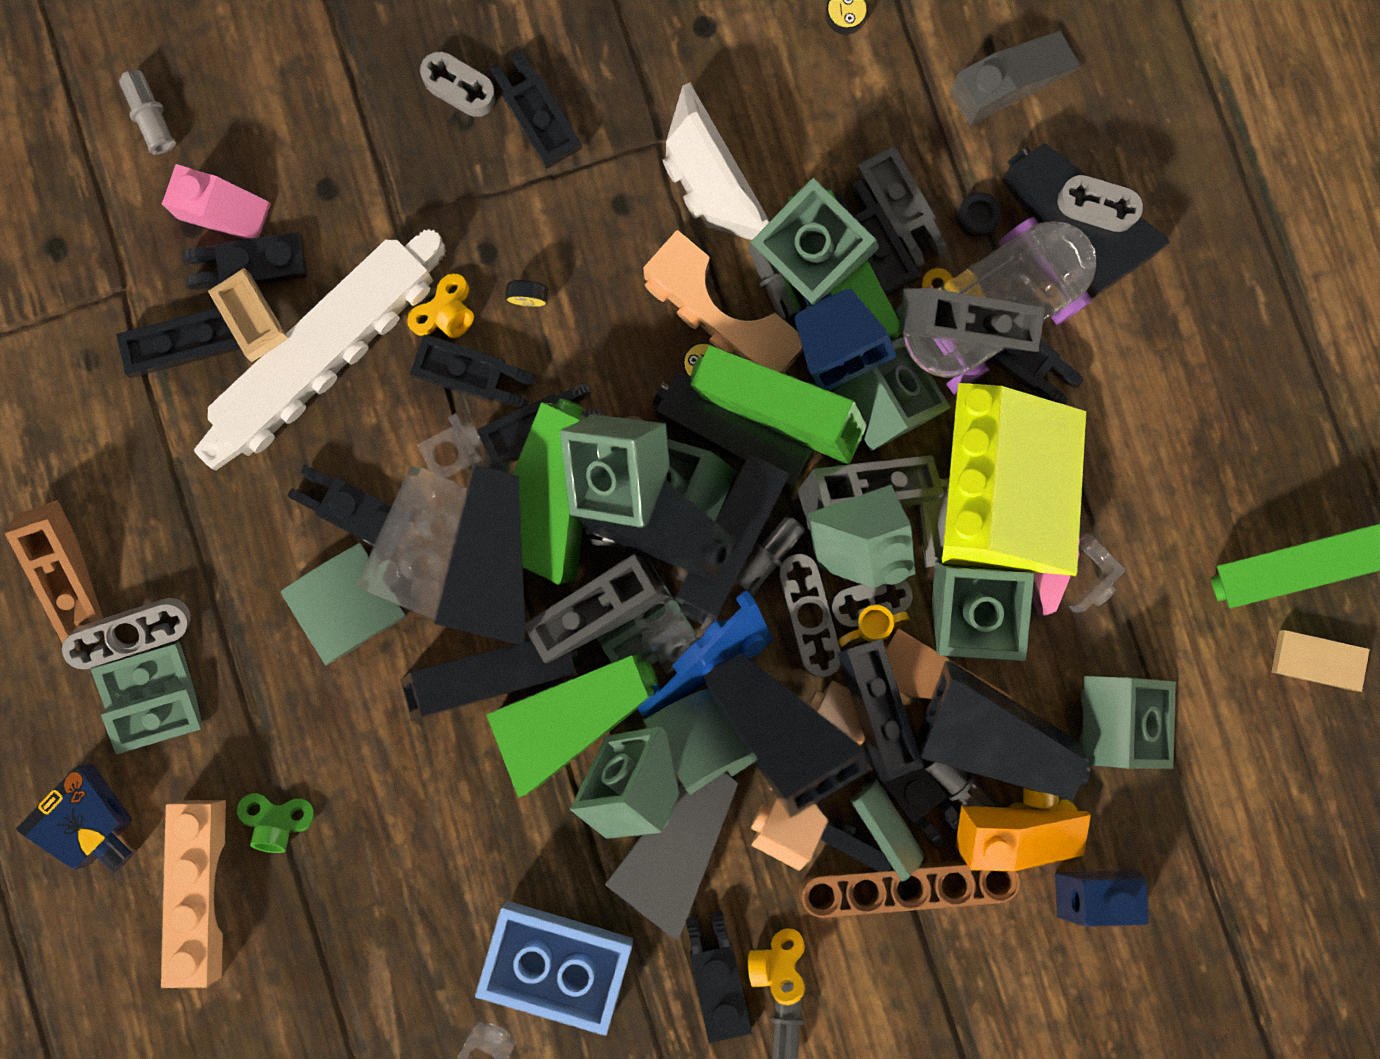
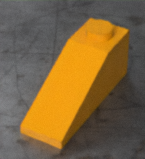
M961 806L955 847L970 870L1018 871L1083 856L1085 853L1091 814L1088 811Z

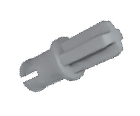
M138 69L122 73L119 83L132 110L130 118L133 122L138 123L148 145L149 152L157 155L170 151L175 147L176 142L172 138L162 116L164 108L160 102L155 101L144 74Z

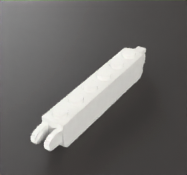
M430 229L424 230L422 233L419 232L420 235L415 236L406 246H403L398 240H385L286 333L288 337L286 341L264 354L208 407V420L213 426L194 449L198 457L211 469L218 470L240 453L250 456L253 452L257 454L266 449L275 438L273 433L283 423H292L300 417L306 409L305 403L316 392L322 394L327 391L337 380L336 373L347 363L354 364L360 360L369 348L367 344L378 333L384 335L389 332L399 321V313L409 304L414 306L427 296L430 291L429 285L433 282L429 272L439 264V260H443V256H446V246L443 244L438 232L435 233L434 230L430 231Z

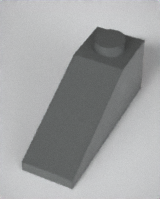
M1061 31L996 52L959 71L950 91L969 125L972 126L1073 73L1081 66Z
M934 288L904 289L898 333L946 341L1039 352L1045 308Z
M933 455L813 469L798 489L808 530H810L807 513L888 485H892L903 509L941 498L944 495Z
M632 555L525 623V629L544 663H549L634 619L669 597L649 560Z

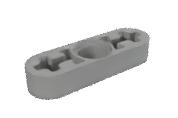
M795 554L788 557L779 569L780 585L804 669L812 676L827 677L835 673L840 667L841 663L838 652L841 651L818 567L809 556ZM799 562L801 568H809L810 575L804 579L806 591L814 587L817 596H805L794 603L791 593L799 594L800 591L796 580H788L787 573L793 570L792 563ZM806 603L817 605L822 612L821 623L815 628H805L798 621V610ZM826 629L829 638H820V642L824 651L832 652L833 659L827 661V669L821 670L819 664L811 665L809 656L816 653L814 642L810 641L805 645L802 635H815Z
M175 598L161 599L75 628L62 645V655L65 661L72 667L90 669L179 639L183 636L190 623L191 614L186 604ZM163 611H167L170 617L178 616L179 619L174 628L171 629L168 623H162L154 626L151 631L152 637L149 636L148 625L159 621ZM122 623L133 625L139 632V640L131 644L121 642L115 635V627ZM101 630L104 631L105 642L96 645L90 656L87 655L85 650L77 651L75 649L80 639L85 644H91L99 641L103 636Z

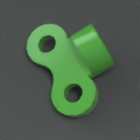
M254 793L245 796L237 806V815L240 821L246 826L254 827L250 846L264 852H285L290 831L302 832L308 829L315 819L312 805L307 800L301 798L290 800L283 805H274L265 796ZM251 806H260V812L257 815L251 816L248 814ZM294 811H303V818L298 821L293 820L292 814Z

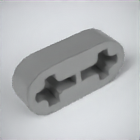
M444 52L429 54L422 61L420 74L426 88L432 94L474 117L486 115L494 108L496 94L493 85L482 73ZM446 66L447 72L454 82L452 83L443 77H440L435 82L432 70L441 71ZM463 86L475 92L482 87L485 99L476 98L471 103L468 93L462 89Z
M1078 175L1072 177L1065 183L1058 194L1057 202L1059 209L1064 215L1110 231L1121 232L1128 230L1139 220L1143 212L1142 200L1136 192L1129 188L1089 176ZM1077 188L1084 190L1083 197L1091 201H1085L1082 206L1075 205V197L1069 194H1073ZM1119 201L1124 202V210L1130 212L1123 219L1117 218V210L1111 208Z
M905 580L892 585L894 590L901 589L903 597L897 600V608H892L890 602L878 604L887 608L892 615L906 611L911 605L913 599L912 589ZM861 584L846 588L837 593L832 599L830 606L831 615L834 620L844 627L858 626L859 616L864 609L856 612L857 619L851 620L848 614L841 615L839 607L845 604L844 597L850 596L853 602L867 599L869 606L876 605L874 597L886 593V585L872 588Z

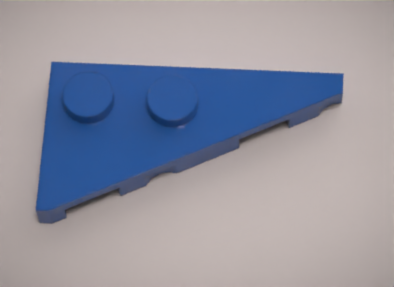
M747 590L736 599L741 608L729 620H715L706 630L705 634L695 641L672 665L677 674L663 688L657 684L653 686L656 695L638 708L644 720L706 684L703 675L710 672L717 663L726 659H732L741 653L747 658L755 657L765 649L766 645L774 641L756 602Z

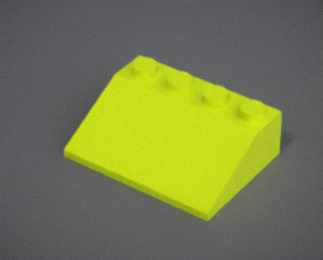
M958 383L942 564L1076 576L1086 411L1004 386Z

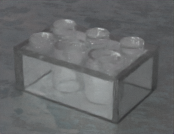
M410 466L357 586L371 594L434 619L467 488L424 468Z

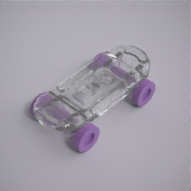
M1032 217L1006 234L998 242L1001 245L1000 248L938 288L945 291L1045 308L1043 322L1052 318L1055 324L1059 325L1093 301L1087 293V289L1094 279L1096 270L1095 250L1089 238L1080 229L1064 222L1050 221L1038 223ZM902 304L895 310L899 317L901 314ZM903 334L905 347L910 357L921 369L934 376L943 378L954 377L947 383L953 394L957 393L958 383L972 384L986 374L989 368L984 362L1004 349L1001 347Z

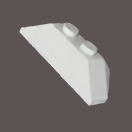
M689 82L683 85L666 141L667 158L663 160L664 166L674 183L680 180L688 193L683 196L684 201L695 219L701 216L707 228L753 240L770 220L709 117L692 84Z

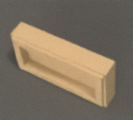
M245 268L208 291L244 355L251 362L288 339L253 277Z
M1281 630L1278 634L1271 673L1362 692L1370 649Z

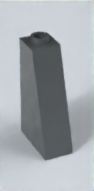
M728 770L691 795L681 782L678 786L679 796L672 809V818L662 833L641 835L609 876L605 884L675 940L682 933L738 782L731 777Z

